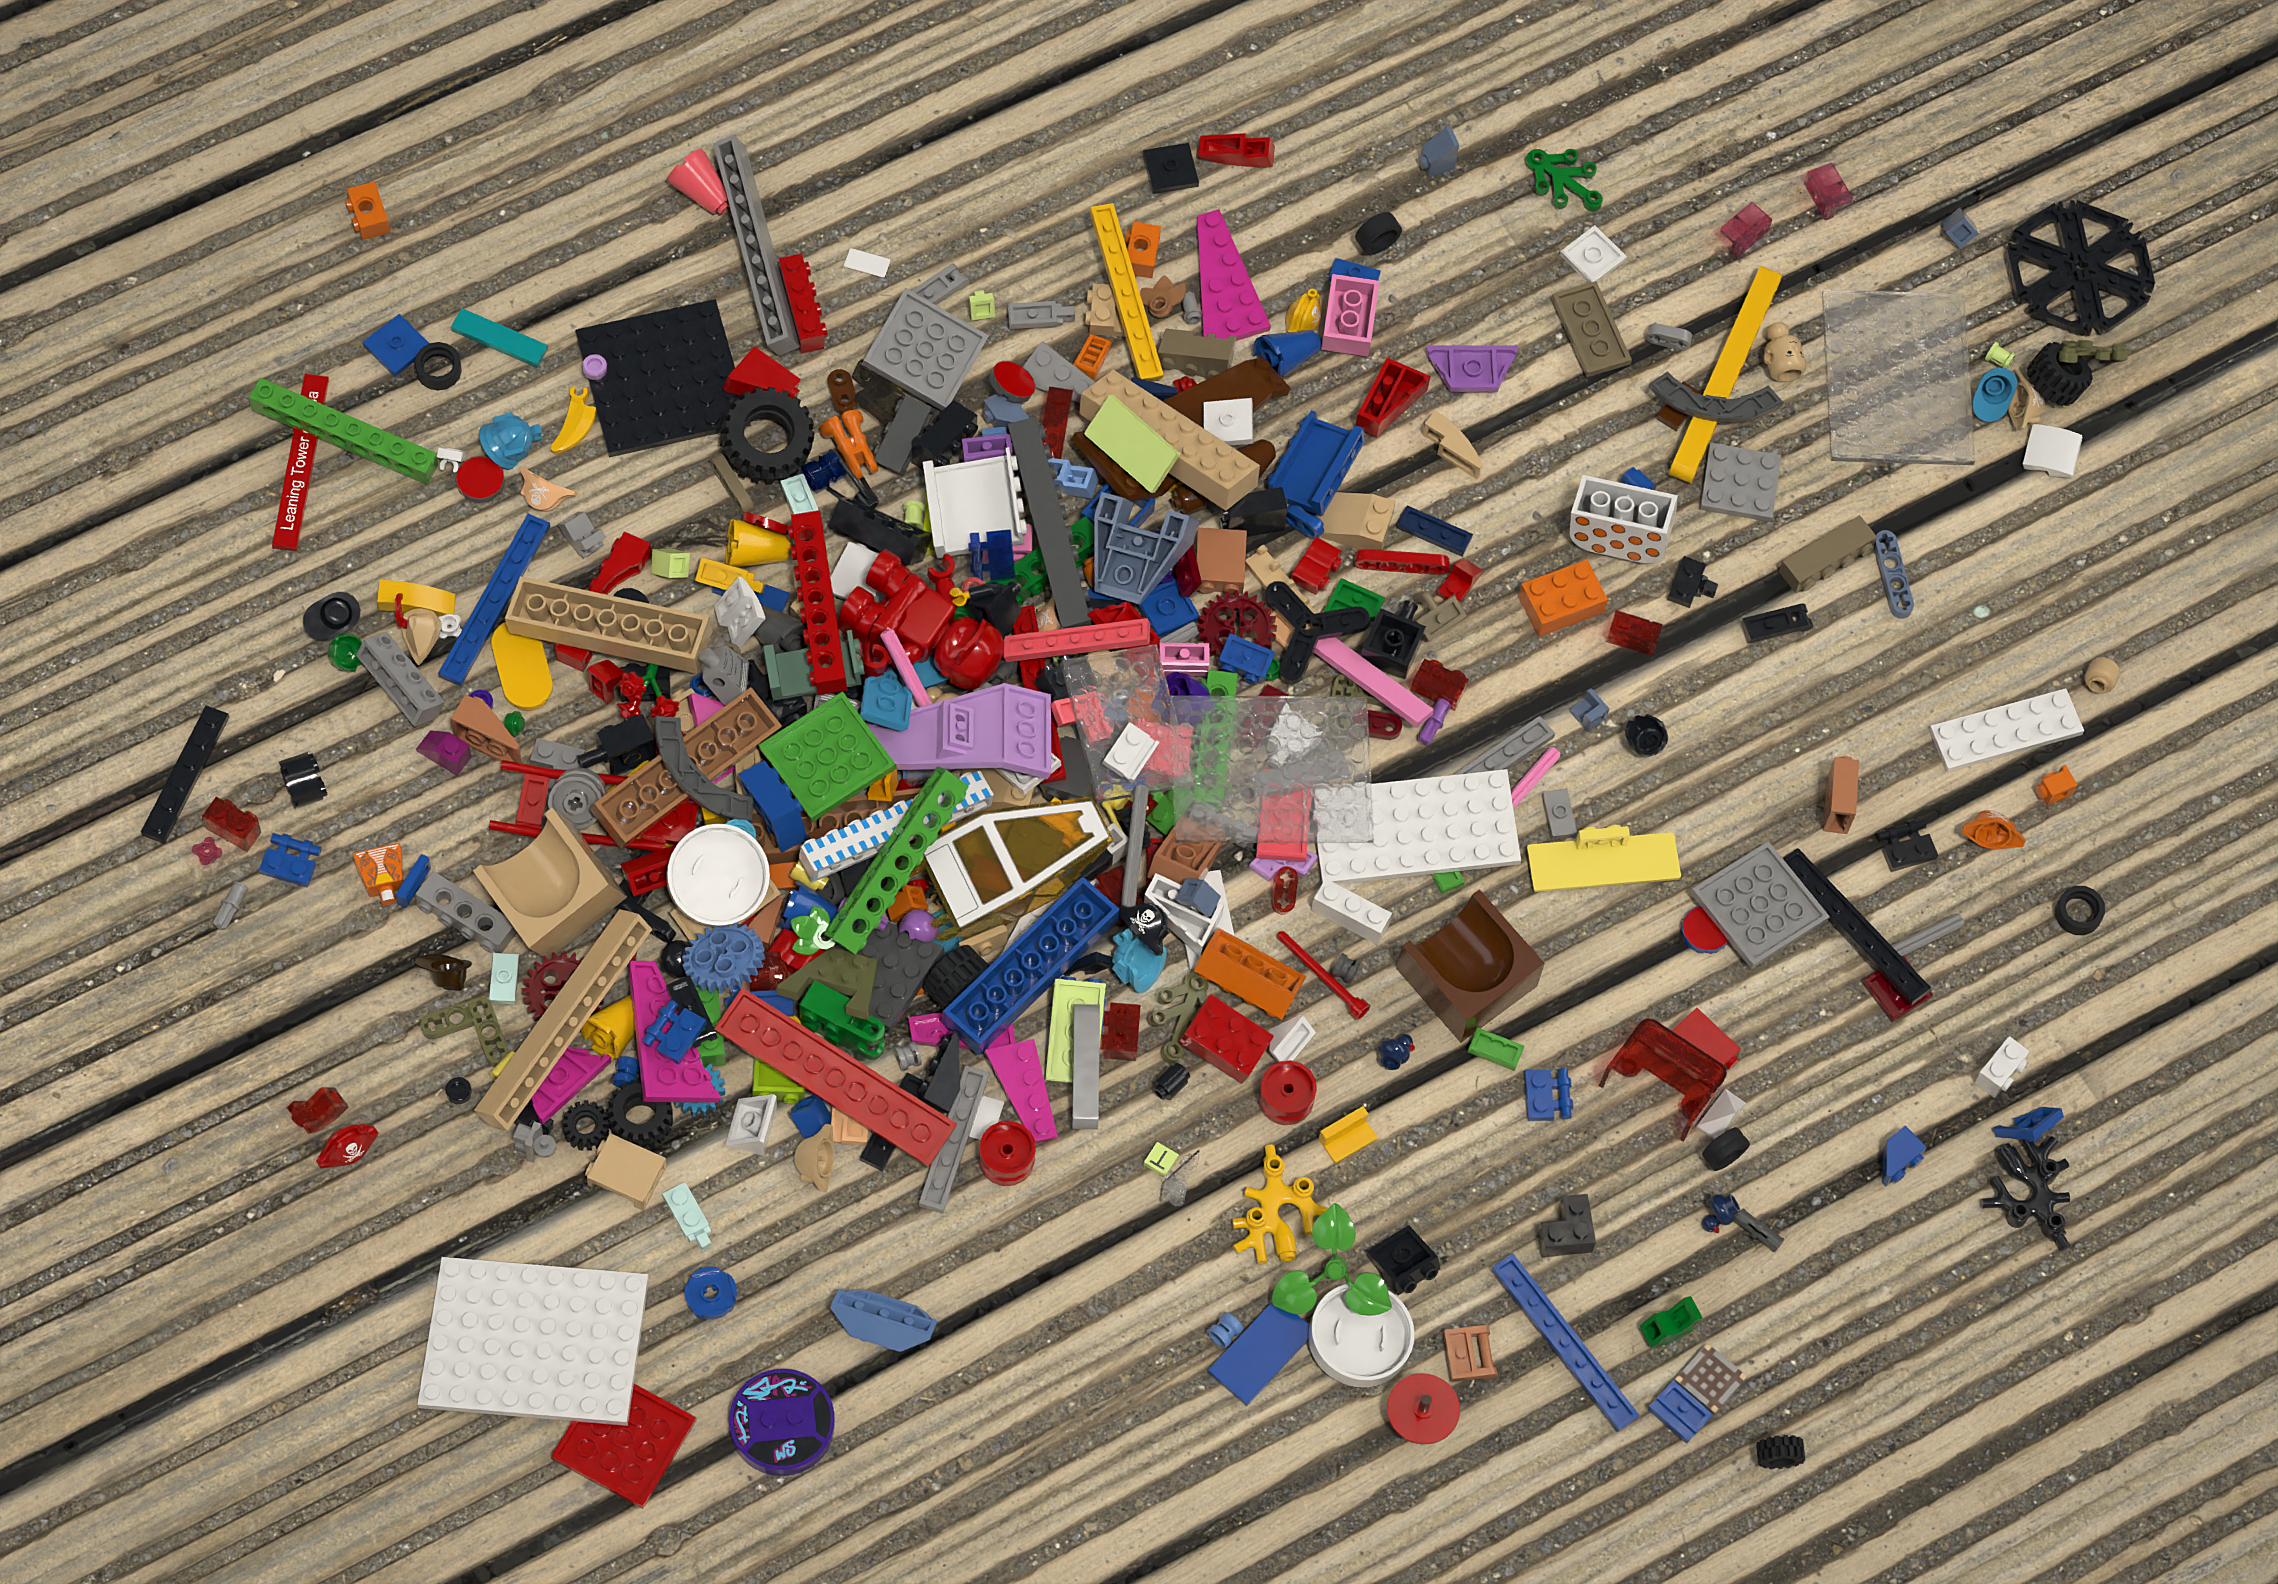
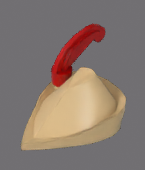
M398 593L395 598L397 625L402 628L403 638L417 665H420L440 635L442 628L441 620L435 612L422 608L410 610L403 616L401 605L403 594Z

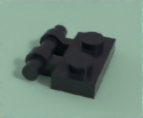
M1912 819L1906 821L1904 825L1897 827L1891 825L1885 827V830L1877 832L1879 841L1888 840L1890 844L1884 846L1882 852L1891 872L1938 858V853L1930 834L1920 836L1918 832L1919 830L1926 829L1924 819L1918 821ZM1909 835V840L1899 842L1898 836Z

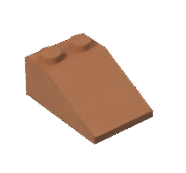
M465 694L451 717L453 735L470 744L471 748L500 762L506 760L522 763L519 744L491 708L481 698L476 696L472 698Z
M1181 816L1155 853L1147 877L1153 879L1155 873L1180 885H1183L1186 878L1204 880L1226 840V835Z

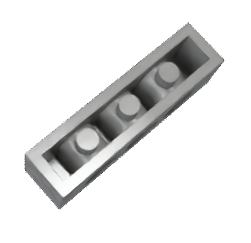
M432 871L415 894L417 906L426 914L433 913L447 927L452 925L457 928L466 939L471 940L473 938L478 941L480 946L489 953L493 951L495 953H502L518 933L504 914ZM443 899L450 900L447 905L439 904ZM463 912L471 913L467 918L459 917ZM484 925L492 926L488 931L480 930Z

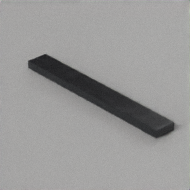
M1799 848L1783 858L1830 916L1829 919L1911 1006L1931 991V987Z

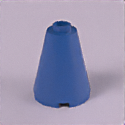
M1313 330L1267 334L1255 339L1253 353L1254 356L1258 355V358H1265L1283 378L1320 351L1322 341L1319 334Z
M796 880L794 885L798 886L797 891L793 890L790 892L781 917L785 919L784 923L778 922V927L793 930L790 924L791 919L799 916L810 917L813 906L824 909L829 914L831 924L838 914V907L804 883Z

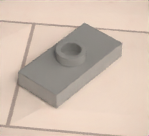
M1568 789L1543 791L1542 797L1551 839L1576 837L1577 830Z

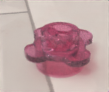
M206 837L204 842L199 845L195 844L192 847L193 854L198 856L202 865L213 863L222 856V849L215 845V840L212 837Z

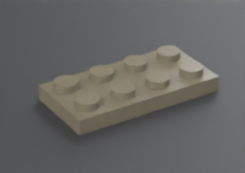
M1597 281L1552 294L1551 299L1586 377L1631 364L1630 354Z

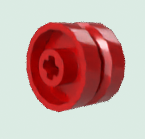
M1292 1060L1280 1061L1269 1067L1263 1075L1258 1096L1260 1108L1267 1118L1281 1125H1295L1307 1118L1312 1111L1317 1092L1316 1079L1311 1070L1302 1063Z
M1000 1121L990 1126L983 1133L979 1145V1166L984 1176L992 1183L1001 1186H1014L1025 1181L1032 1173L1035 1164L1036 1145L1030 1130L1017 1122Z

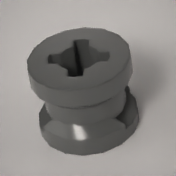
M1342 953L1332 975L1335 977L1341 976L1345 978L1346 982L1351 984L1361 961L1357 959L1351 960L1346 954Z

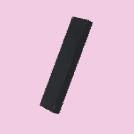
M907 1073L899 1087L917 1097L916 1089L922 1079ZM873 1133L860 1156V1161L883 1172L896 1147Z

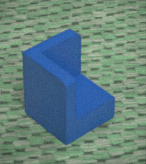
M815 1095L799 1100L790 1113L791 1118L805 1139L816 1135L825 1124H831L832 1115L823 1100Z

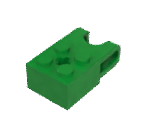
M815 980L800 1003L801 1025L814 1033L816 1032L824 1036V1039L833 1045L839 1044L866 1059L875 1060L879 1058L884 1052V1024L869 1015L867 1020L847 1015L846 1005L851 999ZM870 1027H876L878 1029V1033L872 1030ZM865 1044L870 1046L878 1044V1048L870 1051L866 1048Z

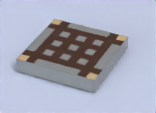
M1707 1343L1674 1381L1714 1416L1746 1380L1747 1375Z

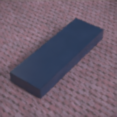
M1408 505L1397 524V529L1461 557L1465 554L1473 537V534Z

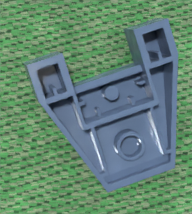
M1101 492L1094 515L1095 592L1140 605L1191 547L1199 521L1191 516L1167 510L1160 534L1132 527L1127 524L1134 503L1125 498Z

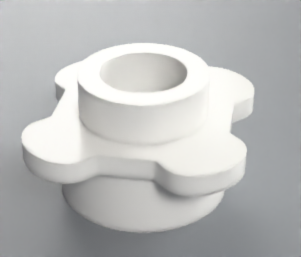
M452 614L440 616L442 628L439 637L441 639H445L448 636L459 637L462 631L459 626L461 622L460 616Z

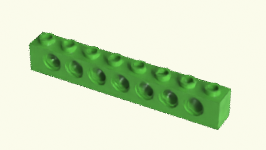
M259 378L249 397L253 411L290 427H296L315 435L318 439L428 485L438 466L437 454L265 379Z
M936 767L824 935L855 955L864 948L870 932L879 926L881 916L895 902V895L900 888H903L908 883L910 873L914 867H917L922 862L923 854L927 848L937 840L939 830L949 822L956 805L964 800L966 790L969 787L967 784L948 770ZM944 793L943 802L938 804L939 795ZM930 814L929 823L924 825V817ZM913 835H916L915 843L912 846H910V838ZM901 856L902 862L896 867L895 860ZM887 877V885L881 888L882 879ZM873 898L872 907L867 909L868 900ZM856 919H859L858 928L853 930V922Z

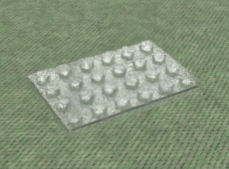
M1157 644L1062 660L1060 664L1096 803L1133 797L1134 788L1137 785L1148 786V794L1192 786L1193 779ZM1129 722L1150 735V738L1154 741H1159V744L1132 784L1127 778L1119 776L1102 764Z

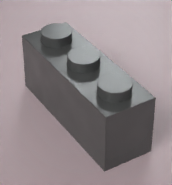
M907 395L904 400H899L895 408L897 414L893 422L889 421L884 431L886 436L882 443H878L873 454L875 456L874 461L877 464L904 476L911 462L912 440L916 436L921 438L924 435V428L930 423L935 413L932 407Z

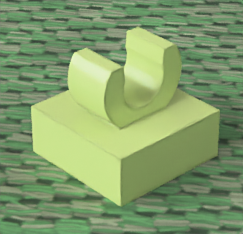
M984 290L974 291L975 296H969L971 320L995 317L993 294H985Z

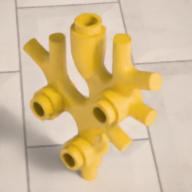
M1270 1144L1265 1146L1266 1157L1263 1159V1176L1266 1179V1186L1262 1190L1246 1187L1244 1197L1257 1200L1261 1204V1208H1251L1247 1212L1246 1217L1232 1219L1233 1229L1246 1228L1249 1231V1235L1245 1239L1232 1245L1236 1254H1239L1248 1248H1254L1258 1264L1268 1262L1264 1243V1234L1267 1232L1274 1235L1277 1257L1280 1258L1281 1262H1290L1296 1259L1297 1248L1293 1232L1278 1215V1209L1282 1204L1291 1203L1300 1209L1305 1235H1312L1313 1217L1320 1216L1328 1209V1207L1320 1206L1312 1200L1314 1184L1309 1178L1300 1177L1294 1182L1293 1186H1288L1284 1183L1282 1176L1285 1164L1280 1156L1276 1155L1275 1145Z

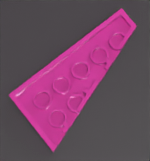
M1220 209L1198 215L1197 235L1203 337H1207L1208 333H1214L1216 335L1215 338L1228 339L1229 335L1236 336V341L1270 331L1271 325Z
M630 961L628 972L644 1102L719 1103L721 1096L718 1090L715 1091L710 1081L711 1076L708 1070L704 1069L699 1058L701 1055L697 1048L694 1049L692 1046L678 1065L657 1052L656 1049L660 1042L654 1040L650 1047L642 1043L646 1035V1029L649 1025L654 1024L659 1016V1010L662 1006L665 1007L671 998L655 961ZM667 1021L661 1032L667 1034L673 1024Z

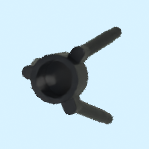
M838 458V462L859 490L854 499L875 509L879 504V500L865 477L863 476L860 479V483L843 459ZM826 487V490L838 499L845 497L831 487Z

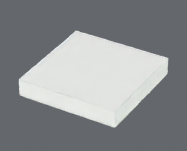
M1595 225L1560 252V256L1587 283L1599 282L1627 259V256Z

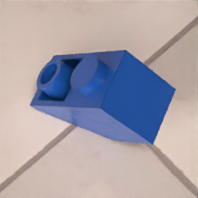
M1906 1125L1888 1139L1883 1148L1882 1183L1885 1187L1892 1181L1895 1184L1906 1175L1905 1170L1910 1166L1915 1168L1924 1160L1922 1155L1927 1147Z

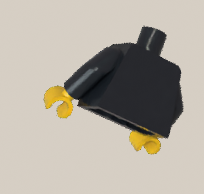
M998 582L986 583L968 588L969 591L963 592L960 588L950 590L951 596H959L952 601L957 606H963L967 599L971 598L968 604L975 620L981 623L985 619L997 629L1003 640L1005 636L1011 633L1014 623L1021 614V609L1016 599L1021 592V588L1015 582H1009L1008 585Z

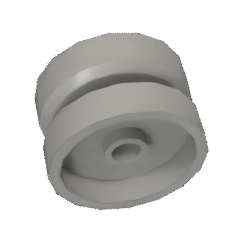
M579 767L569 769L558 777L549 794V810L554 808L571 820L578 830L588 828L597 821V818L590 809L596 801L608 793L605 782L597 773L590 769Z

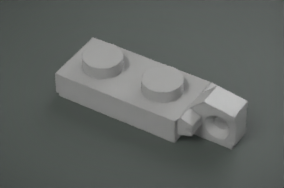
M1056 301L1008 304L1009 329L1056 327L1063 325V323L1074 322V306L1062 307V304H1056Z

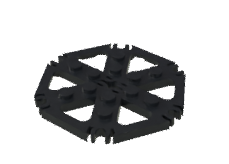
M2071 200L2069 209L2063 207L2062 201L2058 202L2056 208L2054 202L2016 228L2012 233L2010 240L2015 241L2017 244L2009 242L2005 254L2015 298L2017 300L2018 297H2021L2019 305L2024 302L2030 303L2031 305L2026 312L2028 314L2032 313L2031 317L2081 336L2084 333L2090 336L2092 327L2098 330L2099 335H2102L2105 328L2107 334L2146 307L2151 296L2145 294L2144 291L2152 293L2155 287V279L2145 237L2143 236L2139 239L2141 231L2135 234L2129 232L2134 225L2132 222L2128 223L2129 219L2078 200L2076 204L2074 200ZM2089 218L2105 224L2112 231L2088 247L2082 219ZM2052 221L2058 227L2062 247L2030 236V233L2044 223ZM2131 251L2137 256L2141 276L2133 275L2107 264L2123 253ZM2020 261H2028L2052 270V272L2032 286L2026 287L2022 283L2018 264ZM2078 262L2084 268L2083 274L2079 268H2076ZM2098 288L2127 299L2129 306L2114 317H2106ZM2072 289L2078 319L2070 321L2051 314L2047 310V306Z

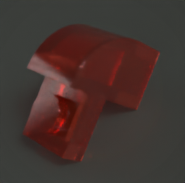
M321 1087L308 1101H293L287 1107L294 1123L303 1127L308 1134L322 1130L349 1108L335 1087Z

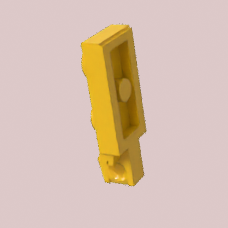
M701 557L695 578L697 582L728 590L738 576L743 577L752 590L759 593L764 592L766 585L764 582L755 580V574L749 570L706 557Z

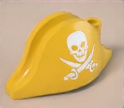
M1310 289L1308 294L1304 293L1292 302L1286 313V332L1315 331L1318 328L1322 313L1320 295L1315 289Z

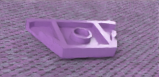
M1518 345L1426 346L1428 358L1450 392H1498L1518 351Z

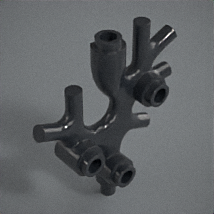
M2050 1136L2041 1147L2036 1146L2034 1141L2028 1142L2026 1139H2020L2034 1161V1165L2031 1167L2024 1163L2015 1146H2011L2010 1143L1997 1149V1158L2002 1166L2013 1178L2028 1184L2031 1187L2032 1195L2024 1201L2013 1198L2000 1177L1996 1176L1990 1182L1995 1188L1997 1196L1995 1198L1981 1199L1982 1209L2001 1208L2006 1211V1221L2013 1228H2021L2029 1217H2036L2042 1222L2041 1231L2043 1235L2050 1238L2052 1242L2056 1241L2062 1251L2066 1250L2071 1246L2065 1237L2067 1234L2064 1230L2066 1222L2061 1214L2054 1213L2053 1208L2057 1203L2070 1202L2069 1192L2056 1193L2048 1187V1185L2055 1181L2059 1172L2069 1168V1163L2065 1158L2058 1162L2048 1159L2050 1152L2058 1144L2057 1139Z

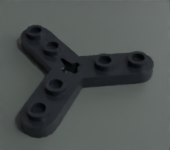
M1274 581L1266 589V598L1269 604L1294 630L1280 665L1281 678L1288 684H1296L1303 679L1318 640L1360 633L1369 627L1370 615L1363 607L1355 606L1314 614L1286 583ZM1308 623H1311V626L1314 627L1311 633H1308L1307 629H1305Z

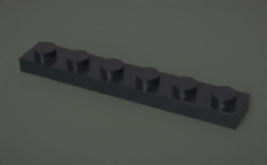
M205 705L141 830L142 836L163 844L166 843L230 718L228 713Z

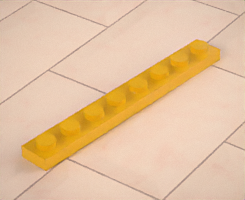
M1114 203L1093 206L1090 208L1089 213L1137 377L1147 381L1162 379L1164 374Z

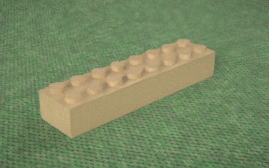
M1115 370L1110 371L1081 393L1080 415L1091 422L1109 395L1117 397L1181 453L1168 473L1224 510L1229 509L1258 486L1259 464Z
M521 576L505 616L509 633L693 673L699 672L702 664L699 654L704 648H707L713 632L709 616Z

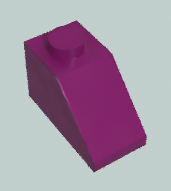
M430 730L416 748L418 753L456 776L471 759L470 744L450 732Z

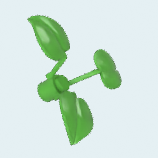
M1337 1203L1332 1204L1315 1221L1312 1228V1236L1320 1248H1332L1334 1257L1328 1261L1325 1271L1311 1282H1309L1307 1273L1302 1270H1295L1285 1274L1275 1286L1272 1304L1292 1314L1306 1313L1314 1307L1317 1301V1293L1312 1286L1328 1276L1333 1280H1339L1343 1277L1348 1286L1351 1287L1345 1295V1302L1355 1313L1374 1316L1389 1311L1392 1304L1388 1288L1380 1276L1371 1272L1362 1273L1356 1277L1353 1283L1349 1278V1274L1346 1273L1348 1269L1347 1261L1339 1256L1337 1249L1346 1251L1352 1247L1356 1236L1355 1227L1348 1213Z

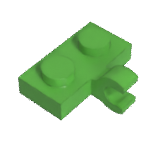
M1178 780L1166 795L1151 785L1148 795L1158 805L1146 819L1166 835L1197 796Z

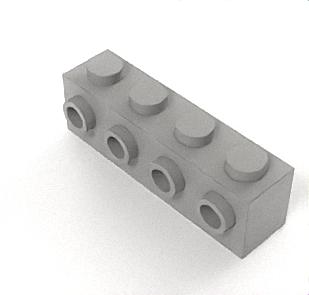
M387 631L364 639L356 656L414 727L436 719L445 704L444 700Z

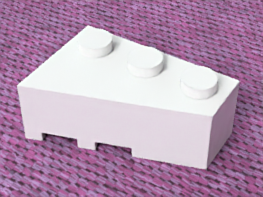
M1155 873L1145 893L1144 903H1153L1160 906L1167 916V927L1201 957L1223 915L1224 904L1218 902L1210 917L1205 916L1195 906L1181 905L1175 899L1182 885Z

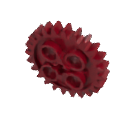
M1235 590L1234 596H1230L1229 592L1225 591V598L1223 599L1217 594L1216 603L1209 600L1208 608H1202L1203 615L1199 616L1198 623L1200 624L1197 626L1198 632H1200L1198 640L1204 641L1203 643H1209V657L1216 654L1218 662L1226 644L1219 639L1221 637L1228 638L1229 634L1235 635L1234 610L1236 609L1239 610V637L1242 639L1252 637L1255 640L1252 643L1271 650V642H1274L1276 639V635L1272 632L1277 631V625H1274L1276 617L1270 616L1272 609H1264L1266 601L1263 600L1257 603V595L1250 599L1248 598V591L1243 596H1239L1238 590ZM1228 615L1230 619L1222 620L1219 616ZM1252 615L1254 619L1246 620L1243 616Z
M565 951L562 952L561 958H558L555 952H552V960L542 956V965L534 962L536 971L528 969L527 975L529 978L523 980V985L526 987L522 988V995L527 996L523 999V1004L530 1005L527 1008L528 1014L535 1012L533 1016L534 1022L540 1020L548 1009L544 1003L556 998L585 956L578 961L576 960L575 952L570 958H567ZM548 976H554L557 978V982L550 984L544 979ZM604 999L601 1000L599 1006L604 1004ZM597 1006L593 1013L595 1014L600 1011V1008Z

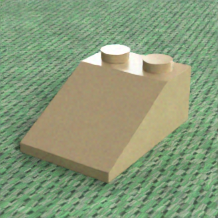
M1336 492L1323 516L1316 515L1324 523V533L1320 538L1360 550H1382L1393 517L1396 501L1374 494Z
M963 768L961 776L968 772L975 773L980 770L994 794L992 805L978 812L987 814L1030 808L1036 786L1023 795L994 768Z

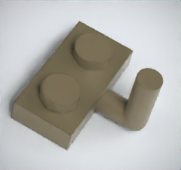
M1428 591L1413 595L1414 602L1424 601L1429 609L1428 612L1414 621L1426 626L1423 638L1425 642L1431 641L1467 616L1455 595L1448 597L1438 605Z

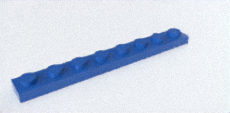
M527 514L438 672L440 678L462 686L512 597L520 576L523 577L550 529V522Z
M1512 1253L1494 1265L1491 1271L1616 1431L1620 1432L1637 1420L1640 1416L1516 1256Z

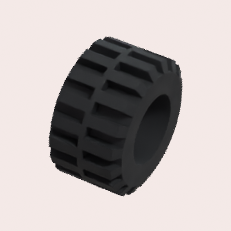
M2050 342L2027 366V376L2030 378V383L2035 386L2034 389L2043 398L2060 406H2069L2092 383V370L2082 356H2078L2076 363L2059 361V350H2062V346L2067 345Z
M970 945L960 946L952 950L936 964L929 973L923 988L945 1010L990 965Z
M631 1080V1085L622 1084L621 1091L616 1089L613 1092V1098L609 1100V1127L615 1136L644 1149V1146L648 1145L650 1149L654 1148L655 1142L658 1141L661 1144L664 1141V1135L668 1136L671 1132L670 1127L673 1126L671 1102H644L642 1083ZM636 1106H647L656 1113L649 1122L644 1124L632 1123L625 1117L627 1112Z

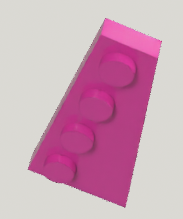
M943 1012L908 1017L911 1041H914L916 1045L938 1047L941 1037L952 1032L942 1023ZM1013 1024L986 1049L1016 1043ZM959 1038V1049L972 1050Z
M1034 1039L984 1050L1021 1124L1030 1130L1035 1143L1057 1139L1058 1135Z

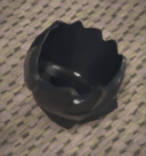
M1649 714L1644 716L1636 715L1633 720L1628 721L1625 728V737L1629 748L1640 757L1657 755L1667 745L1668 733L1663 721Z

